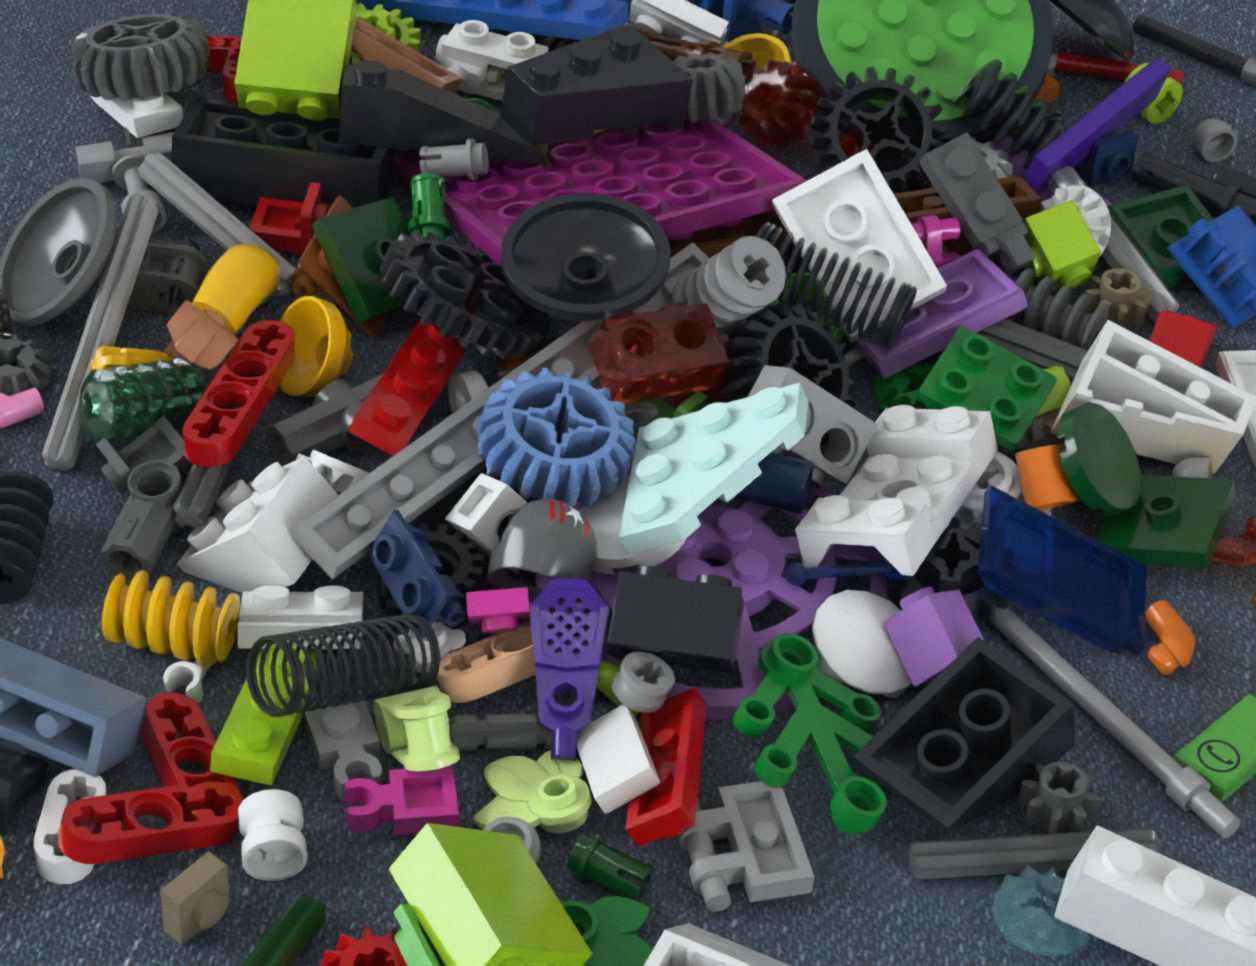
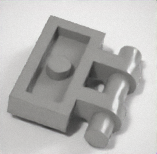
M762 781L718 787L716 802L718 808L701 810L697 799L695 824L676 836L680 847L688 850L692 865L688 872L693 889L697 894L703 896L706 908L709 911H722L731 904V898L727 889L730 884L743 882L750 903L812 893L815 876L783 787H771ZM728 838L732 852L716 855L712 842L716 839Z

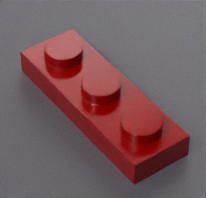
M695 687L665 699L661 709L655 712H641L639 728L661 783L629 801L625 829L638 847L660 838L674 837L695 824L707 704Z

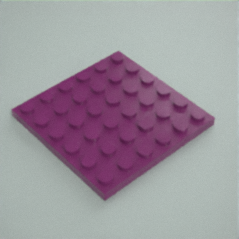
M687 119L684 121L683 129L668 130L665 126L666 123L640 125L638 134L623 135L620 131L621 128H612L594 134L593 139L548 143L547 164L488 158V173L479 175L477 181H471L469 176L444 178L445 217L450 220V224L502 267V241L511 223L528 208L553 197L575 193H595L617 197L637 205L654 217L665 231L668 240H684L693 236L694 231L712 226H734L741 222V218L759 213L777 214L773 208L772 199L807 180L714 119L711 123L708 121L692 123L691 120ZM415 150L395 153L391 175L412 191L411 180L416 175L421 174L420 160H425V157L421 158L420 151Z

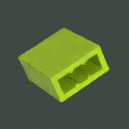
M248 0L235 77V89L239 108H247L249 111L260 115H271L275 112L294 113L309 120H324L327 117L340 118L342 84L346 65L350 63L357 16L356 0Z
M426 823L389 868L394 880L446 966H583L593 954L518 835Z

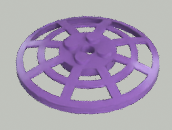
M811 484L807 500L814 504L818 498L832 495L823 488ZM577 501L574 507L579 510L584 505ZM746 501L739 509L722 505H709L697 516L701 526L686 538L684 544L675 554L655 567L670 571L674 579L696 581L697 575L710 574L732 580L733 587L742 588L744 609L736 654V664L742 687L714 688L690 686L674 682L669 693L666 694V699L695 687L707 704L706 718L733 719V715L742 699L747 696H753L765 678L758 664L759 652L763 646L783 633L801 635L806 632L814 623L817 609L829 596L833 595L836 585L835 558L867 561L870 568V592L887 599L886 572L880 552L874 546L834 544L819 564V577L816 587L811 594L783 577L785 557H802L797 537H778L761 520L773 507ZM780 509L796 521L798 525L808 513L805 510L800 514ZM704 559H719L725 562L726 565L711 567ZM639 564L624 568H612L614 574H602L592 571L587 579L609 606V611L612 614L619 572L635 573L636 568L640 567ZM536 574L535 587L545 589L552 580ZM775 598L797 610L794 615L783 622L765 630L753 632L749 617L766 608ZM602 652L601 659L621 666L623 660L619 661L606 652ZM785 691L773 707L775 713L794 708L787 691Z

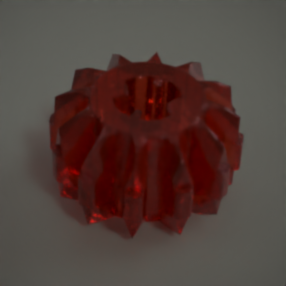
M769 60L765 69L753 68V80L750 84H745L746 93L743 98L742 114L738 122L743 125L744 129L749 131V134L753 135L755 140L765 145L770 144L773 146L775 144L777 146L789 147L793 138L805 139V127L811 122L813 111L817 108L816 106L819 101L818 95H816L818 84L813 77L805 72L803 67L794 62L789 63L785 61L782 63L781 61Z

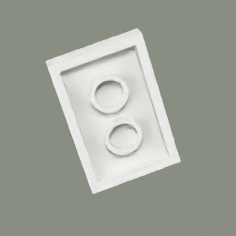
M867 149L772 199L773 208L788 233L792 232L794 235L793 243L796 245L799 238L804 237L805 243L800 254L802 258H804L810 244L815 242L816 249L808 266L810 272L821 249L827 248V255L815 279L818 286L833 253L838 252V261L823 291L826 299L830 294L842 262L845 258L849 257V266L832 302L831 309L833 311L843 295L855 264L861 263L860 272L847 297L840 322L849 310L862 278L869 267H872L873 272L858 303L852 326L863 310L878 274L883 272L884 278L871 304L863 331L873 317L885 288L892 277H895L896 281L883 308L877 328L881 327L903 282L917 288L911 310L946 292L947 285ZM846 324L842 327L850 342L859 339L858 328L854 333L847 334Z

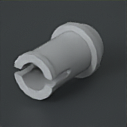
M473 138L467 139L466 144L422 146L420 149L421 158L425 157V160H420L421 174H438L440 178L469 176L471 181H477L479 175L488 173L487 147L485 143H476Z

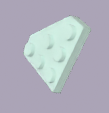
M796 383L782 388H766L750 397L728 403H713L700 411L671 419L659 418L646 426L639 427L619 539L628 555L684 541L701 526L697 516L718 497L720 500L728 503L762 473L758 463L778 446L788 451L805 436L809 401L801 384Z

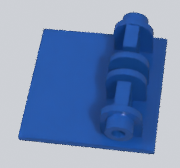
M1239 205L1209 223L1205 218L1199 220L1189 228L1187 236L1167 248L1232 330L1256 315V226Z

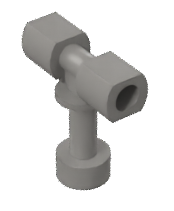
M174 132L143 136V146L119 150L113 149L111 141L75 146L79 176L91 178L98 183L115 181L119 187L127 190L128 195L121 204L122 215L128 198L131 195L138 193L143 196H153L157 201L156 206L159 210L151 232L153 234L164 226L166 212L162 198L158 193L148 189L149 184L140 177L138 168L144 162V158L150 153L154 155L161 153L171 161L172 135Z

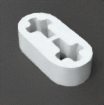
M71 769L60 773L49 785L34 837L36 867L40 875L47 881L56 884H72L82 880L91 873L95 864H83L73 861L67 856H57L62 852L58 847L57 836L65 807L76 801V797L90 798L107 795L106 784L101 776L93 777L77 769Z

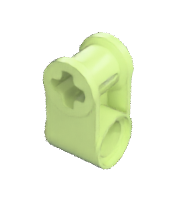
M437 686L374 700L375 724L385 753H390L404 765L406 770L429 771L450 766L460 759L458 747L450 740L447 710L451 708L450 697L440 692Z

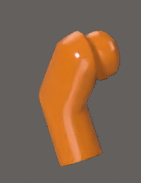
M1167 600L1155 602L1146 610L1144 619L1162 642L1151 647L1147 656L1162 675H1170L1179 665L1184 668L1190 663L1196 645L1195 636Z

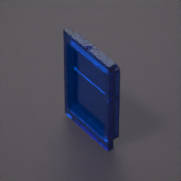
M991 485L984 493L978 574L982 575L983 584L989 590L1112 653H1119L1123 648L1136 655L1142 652L1145 644L1147 566Z

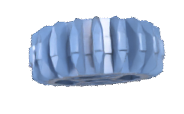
M544 367L537 377L523 370L519 377L516 378V381L504 379L498 391L492 392L490 398L487 399L477 428L479 433V458L486 460L487 476L501 477L500 481L508 484L512 489L519 490L520 496L525 501L531 497L538 500L555 499L573 506L578 501L585 507L591 508L594 502L598 500V497L609 499L616 486L621 485L622 480L627 477L636 448L634 445L635 438L633 437L634 420L625 417L624 402L611 401L610 387L598 390L592 387L591 376L579 381L571 378L568 369L561 376H553Z

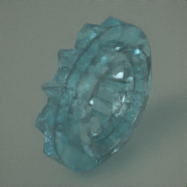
M1027 865L1019 876L1006 875L1000 889L995 893L992 907L994 921L1002 935L1024 951L1041 956H1063L1079 950L1092 937V934L1055 918L1054 922L1052 916H1048L1043 908L1034 909L1037 897L1044 899L1048 907H1057L1065 879L1058 876L1054 866L1046 873H1037Z

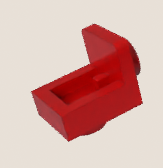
M310 182L304 203L260 197L249 229L275 251L303 254L315 234L312 224L324 218L330 209V204L322 203V183Z

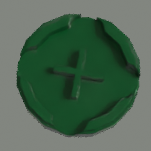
M1087 402L1064 413L1058 425L1057 437L1060 439L1065 436L1067 450L1060 452V461L1072 489L1081 501L1094 511L1102 508L1104 510L1103 514L1106 516L1116 515L1137 504L1141 493V471L1133 445L1116 417L1102 405Z

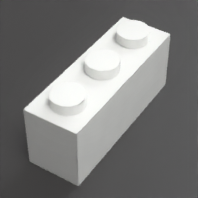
M1098 825L1095 827L1067 871L1054 918L1159 966H1256V897Z

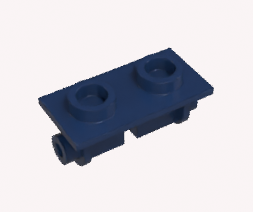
M393 510L367 552V555L403 614L415 613L425 618L430 626L434 622H445L448 626H455L461 623L467 616L465 609L467 599L464 594L458 592L448 575H438L443 566L428 544L426 533L422 529L407 524L399 510ZM410 621L423 639L425 632L417 623Z

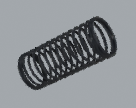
M767 222L761 227L756 237L768 241L777 248L783 231L781 227L776 229L774 224L771 225ZM792 232L788 233L779 251L783 262L794 238ZM802 237L796 243L785 269L784 289L778 296L779 304L786 303L788 300L791 305L801 303L805 312H810L811 310L816 312L818 311L822 293L838 261L839 254L838 252L833 253L819 288L806 308L811 287L828 252L826 247L821 249L806 287L795 302L799 284L816 249L815 242L811 243L804 255L792 287L783 298L787 280L804 247L805 239ZM847 257L841 264L830 294L819 310L820 317L824 314L823 320L825 324H829L835 319L836 329H841L846 324L847 334L854 333L858 328V338L863 339L869 334L870 344L876 343L881 337V349L891 350L909 315L917 288L916 286L912 287L911 284H906V282L901 284L886 319L875 335L881 313L896 281L895 277L890 278L873 317L863 331L871 304L884 278L883 272L878 274L867 302L852 326L858 303L873 272L872 267H869L862 278L849 310L840 322L847 297L862 266L860 262L855 264L843 295L829 317L834 296L850 263V259Z
M415 613L261 636L253 643L247 657V684L255 703L262 712L271 717L292 715L293 713H303L304 711H314L315 709H326L327 707L370 701L371 699H379L433 685L439 673L440 647L433 628L425 618ZM410 621L417 623L422 628L430 645V672L424 682L427 670L426 649L418 630ZM400 624H404L411 629L421 649L423 660L422 673L418 682L414 685L412 683L416 675L417 663L415 650L408 633ZM382 628L386 629L384 634L381 632ZM397 629L404 635L410 649L412 666L408 682L404 679L406 662L403 647L398 636L395 634ZM371 630L375 631L373 636L370 634ZM360 631L364 633L362 638L359 635ZM349 633L353 635L351 640L348 637ZM338 635L342 636L340 642L337 639ZM378 635L382 639L381 651L376 642ZM327 637L331 638L329 644L326 642ZM367 637L371 641L370 653L365 644ZM316 639L320 641L318 646L314 643ZM356 639H357V640L360 642V644H361V645H360V650H359V655H358L357 650H356V648H355V646H354ZM304 641L308 642L307 648L303 645ZM345 641L349 644L348 657L344 650ZM394 641L399 650L401 662L400 672L395 661L393 647ZM293 643L297 644L295 650L292 648ZM334 643L338 647V664L332 651ZM266 644L261 654L259 665L260 685L265 697L264 699L258 685L256 666L261 647ZM273 644H276V647L272 654L270 666L271 682L277 698L284 706L283 709L274 704L265 684V659L268 650ZM323 645L327 649V668L321 653ZM311 647H313V649L316 652V673L314 663L310 656ZM280 648L284 652L282 675L287 694L290 697L288 703L282 697L276 680L275 666ZM300 649L303 651L305 655V676L307 679L309 689L311 690L309 698L304 692L305 677L303 672V666L299 659ZM375 651L378 659L379 672L376 666ZM364 653H365V656H366V662H367V667H368V673H367V670H366V667H365ZM354 659H355L357 674H356V671H355V668H354ZM287 660L291 667L292 690L288 681ZM384 671L389 679L387 685L383 682ZM373 672L378 681L376 687L372 683ZM339 673L345 686L343 692L338 687ZM362 673L365 681L367 682L365 689L361 685ZM316 674L322 688L321 695L316 691ZM350 674L356 684L354 690L350 687ZM328 675L333 686L332 693L327 689ZM302 699L306 701L305 704L301 703Z

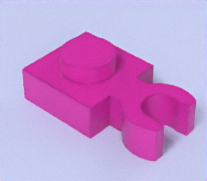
M528 587L466 592L469 625H477V629L482 630V633L516 631L519 629V624L530 620Z
M453 765L429 771L389 770V784L379 785L377 782L367 778H355L345 782L346 804H366L361 807H348V830L370 831L378 827L382 822L393 821L395 836L418 834L426 823L459 827V810Z

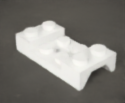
M897 405L885 408L875 422L878 426L866 447L868 458L840 495L818 498L796 527L795 531L804 568L816 570L834 544L874 546L901 575L913 576L998 451L990 411H968L966 408L959 406L948 407L942 410L915 409L910 405Z

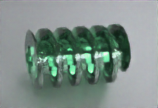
M184 357L169 359L168 361L159 360L149 364L139 363L130 367L124 365L111 369L94 370L85 378L80 390L79 410L84 430L90 439L97 443L104 437L109 441L111 437L117 440L128 438L130 434L140 436L163 416L176 430L182 429L184 423L207 390L206 381L201 369Z

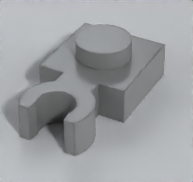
M366 701L338 705L337 707H327L326 709H315L314 711H304V727L319 770L334 768V791L339 799L342 801L346 800L345 782L356 777L371 779L382 785V766L377 759L380 758V739Z

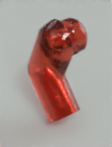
M1252 516L1247 520L1245 533H1241L1236 537L1221 535L1211 560L1212 562L1238 567L1248 566L1256 562V516Z

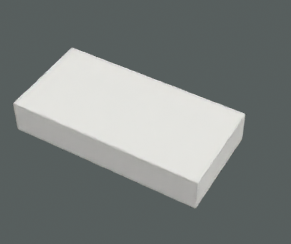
M624 704L591 722L590 726L577 733L576 746L594 799L604 814L614 811L661 783L638 722L630 708Z

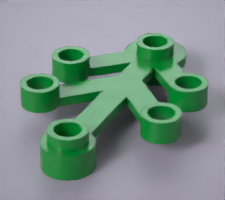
M792 633L780 634L775 639L768 641L760 651L758 664L765 678L753 696H747L742 699L732 719L735 728L741 734L757 739L765 736L775 719L773 707L785 691H787L796 710L776 742L764 747L754 764V772L759 780L768 786H785L797 768L796 756L806 740L809 739L834 793L830 801L831 819L834 825L842 832L850 835L867 832L874 828L887 806L886 796L874 782L864 777L853 775L839 743L855 753L861 750L873 738L869 733L881 716V708L872 697L856 693L818 670V653L808 640ZM817 696L841 709L839 715L822 706ZM866 773V775L869 776L871 779L877 781V780L874 779L872 776H870L868 773Z

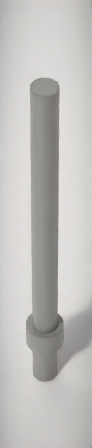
M996 607L995 619L991 624L1166 785L1165 793L1184 811L1193 810L1222 838H1228L1236 832L1241 820L1209 792L1210 783L1191 766L1183 768L1008 607L1006 609Z

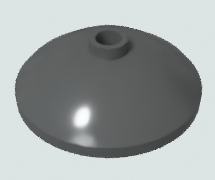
M79 177L70 179L46 193L27 212L10 237L0 260V313L5 318L24 327L36 326L52 321L75 306L96 285L104 272L116 233L115 204L111 193L106 187L91 178Z

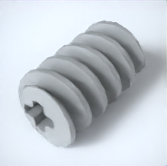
M756 236L742 237L678 280L672 294L675 314L681 323L693 333L705 337L719 336L778 298L784 289L786 279L784 262L778 250L768 241Z

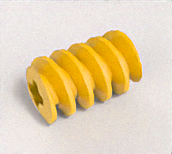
M138 571L130 585L126 584L124 574L119 573L114 577L108 589L102 613L101 630L106 640L115 644L126 640L127 644L135 649H143L149 645L150 650L159 655L167 654L172 650L173 656L183 661L192 659L195 656L196 662L207 667L214 665L217 661L222 663L229 656L238 633L240 596L238 594L230 593L222 608L217 607V591L212 587L206 588L199 602L194 601L195 590L192 582H184L177 595L172 596V580L167 576L159 578L153 591L149 590L150 582L147 571Z

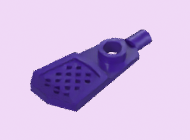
M554 578L529 604L539 723L552 732L551 760H576L577 733L590 726L609 617V606L586 579ZM568 690L577 696V700L570 706H561L556 703L554 697L558 692Z

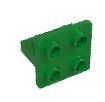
M960 327L920 386L916 398L935 410L959 406L966 408L968 411H990L996 443L1010 451H1014L1052 391L1057 378L970 329Z

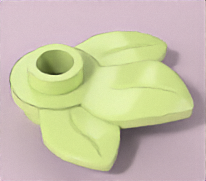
M551 750L545 752L537 761L525 756H507L491 762L484 769L486 783L496 797L473 817L475 825L482 829L500 817L520 818L532 825L533 828L540 824L544 830L551 833H566L577 829L586 821L588 810L592 803L589 786L582 780L583 766L577 757L576 760H551Z

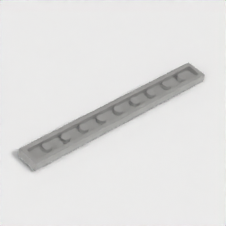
M692 242L670 258V269L664 285L647 303L629 313L614 318L580 322L296 525L292 539L331 579L337 577L367 554L393 510H399L406 523L409 524L486 467V460L479 458V433L477 428L487 399L490 398L492 392L498 391L504 379L516 381V378L519 377L523 370L537 377L544 367L553 376H561L568 369L571 378L579 381L591 376V383L594 388L681 324V321L675 314L672 303L673 288L679 279L688 275L689 272L698 268L710 258Z

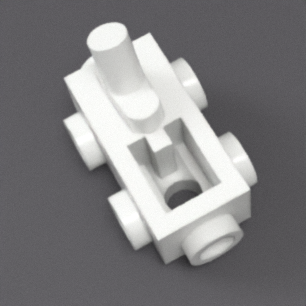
M469 20L462 24L456 23L448 35H442L437 45L435 58L436 63L441 64L444 68L463 78L458 90L467 94H477L503 101L508 66L548 53V47L535 44L534 37L528 33L514 32L504 36L489 32V27L482 21Z

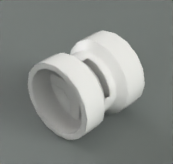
M272 789L253 793L244 799L238 807L239 831L245 838L241 845L242 865L246 873L259 880L281 881L293 877L302 871L307 864L308 854L306 839L302 832H300L303 829L304 818L302 804L298 797L288 791Z

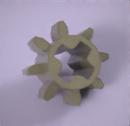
M1123 268L1109 269L1103 273L1102 278L1091 277L1089 289L1086 290V295L1090 296L1091 299L1088 313H1093L1102 303L1109 305L1107 320L1127 330H1130L1132 324L1141 327L1148 311L1152 292L1148 289H1140L1141 279L1134 272Z

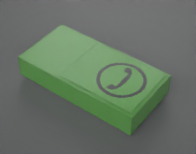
M1250 693L1176 753L1174 760L1183 768L1191 766L1210 783L1209 792L1221 803L1256 774V698Z

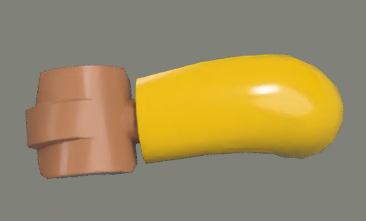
M239 244L230 247L213 264L193 302L187 299L166 324L173 340L164 350V353L194 376L202 367L211 370L218 366L239 339L236 337V334L258 305L264 304L274 296L280 284V271L277 260L267 250L257 245Z

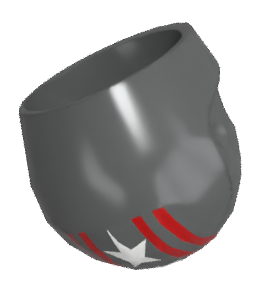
M555 499L531 501L513 516L503 533L501 542L491 553L487 576L488 583L494 590L528 587L530 604L544 588L532 587L517 581L506 572V568L534 572L550 580L554 578L587 580L595 567L597 558V540L592 526L583 513L569 503Z

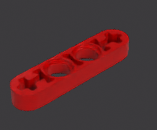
M266 320L256 322L244 331L184 423V454L189 462L201 467H216L230 462L236 456L294 362L295 333L292 327L280 321ZM246 375H259L258 377H251V378H249V377H241V376H246ZM227 406H238V407H240V408H236V409H221V407H227Z

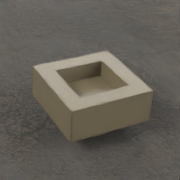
M209 851L160 890L164 932L182 946L202 929L207 930L216 925L225 914L227 908L230 907L228 866Z

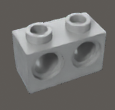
M764 365L748 397L766 388H782L800 383L809 400L805 436L788 451L778 446L772 452L813 462L812 485L822 487L824 481L847 485L878 424L795 370L786 367ZM827 432L829 447L826 453L822 455L820 442L823 435Z

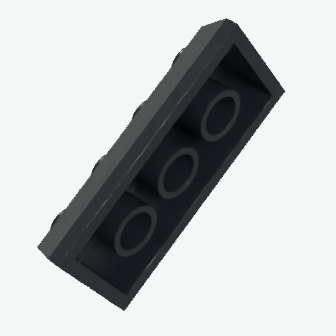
M198 97L172 135L171 162L215 200L238 203L244 209L256 210L260 197L304 203L310 182L322 183V203L330 204V208L336 198L341 195L354 209L387 198L396 148L339 143L340 118L327 117L324 120H309L299 114L284 112L260 115L249 111L247 108H239L238 102Z

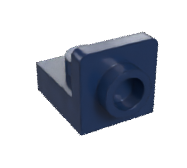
M1132 130L1096 140L1091 146L1090 154L1076 164L1073 169L1089 187L1130 175L1138 136Z

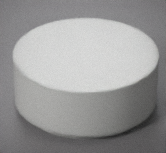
M477 371L456 373L451 376L448 394L452 414L488 389L485 379Z

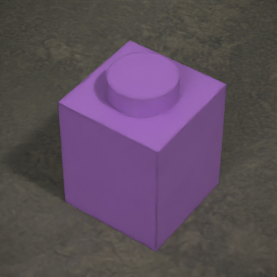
M932 587L920 589L903 598L899 602L903 610L883 622L914 687L931 683L976 638L980 637L984 640L960 590L935 593Z

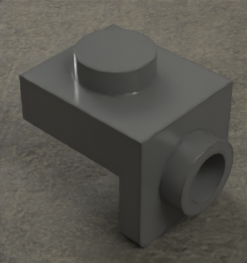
M165 416L160 418L120 452L105 437L96 444L109 461L101 467V470L123 495L129 490L127 484L129 474L135 467L144 462L152 460L170 462L178 468L180 477L189 472L193 465L185 457L182 436Z

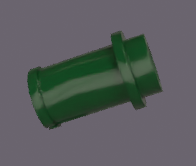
M582 834L573 847L567 862V869L576 873L575 880L584 883L589 879L623 897L639 902L646 890L623 878V875L629 874L649 884L654 873V866L649 863L645 864L604 844L605 836L601 834H596L593 838Z

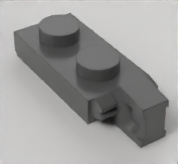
M965 133L924 154L919 161L921 163L920 166L953 218L956 217L958 219L960 229L973 250L980 248L986 256L993 253L1006 275L1008 273L1014 274L1027 267L1035 256L1024 237L1028 231L1022 222L1023 219L969 134Z

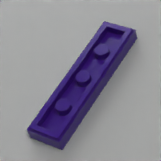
M1159 58L1151 61L1037 153L1031 162L1024 180L1037 195H1040L1049 187L1048 182L1056 169L1061 170L1066 166L1073 168L1090 154L1091 146L1096 140L1112 136L1155 101L1171 68Z

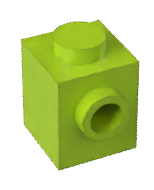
M1073 200L1025 218L1024 225L1028 233L1024 237L1035 258L1024 269L1031 268L1035 270L1034 279L1036 278L1040 283L1045 277L1052 278L1054 283L1052 291L1064 285L1071 287L1073 290L1091 279L1101 250Z

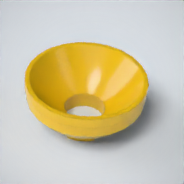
M304 296L294 301L284 312L280 322L288 324L295 333V359L279 387L283 392L291 396L315 397L326 385L337 380L341 374H345L348 371L353 359L351 350L352 335L346 326L341 312L329 301L314 296Z

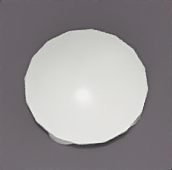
M845 590L829 596L817 609L812 627L816 650L820 654L817 663L818 670L841 684L846 683L869 694H882L889 698L901 696L912 682L883 624L885 620L901 610L889 600L868 591Z

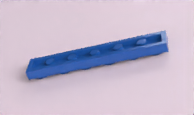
M358 0L359 3L366 7V10H373L377 4H382L383 9L388 12L399 9L401 10V18L412 17L416 20L448 24H462L465 21L478 20L487 24L489 29L524 32L573 40H584L621 27L629 20L627 2L616 0Z

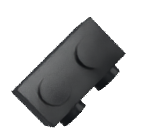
M640 566L636 568L635 573L620 571L608 638V645L612 656L625 658L626 655L632 652H646L661 658L668 665L733 674L744 609L742 588L733 587L732 580L710 574L697 575L696 581L674 579L670 571L658 567Z

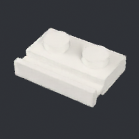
M633 0L629 21L635 23V27L643 32L695 43L710 40L720 45H724L727 32L726 27L729 21L685 0Z
M265 585L256 588L254 591H243L238 622V648H252L253 643L261 636L363 621V592H350L349 589L336 585L319 587L314 592H290L286 587L279 585ZM349 633L348 637L351 640L353 635ZM338 635L337 637L339 642L342 638V636ZM327 637L326 642L329 644L331 638ZM316 639L314 643L318 646L320 641ZM356 639L354 646L356 649H360L361 644ZM304 641L303 645H304L306 648H307L308 642H307V641ZM345 641L344 649H349V644ZM334 643L333 649H338L337 645Z

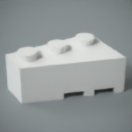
M1107 320L1082 359L1050 433L1057 435L1058 425L1064 413L1087 402L1102 405L1116 417L1126 431L1137 455L1173 464H1178L1181 460L1194 456L1211 457L1212 473L1215 474L1243 436L1256 403V396Z

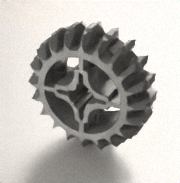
M158 12L148 15L138 13L136 16H121L120 19L114 21H104L100 26H91L86 32L79 34L76 37V41L71 44L73 54L71 62L80 90L88 92V95L93 97L102 96L105 100L120 98L123 101L130 98H140L143 100L148 96L156 95L161 97L163 93L170 91L178 92L182 86H192L196 83V80L205 76L206 70L210 67L208 57L210 56L209 43L201 22L193 20L192 17L186 15L178 16V14L173 12L165 15Z

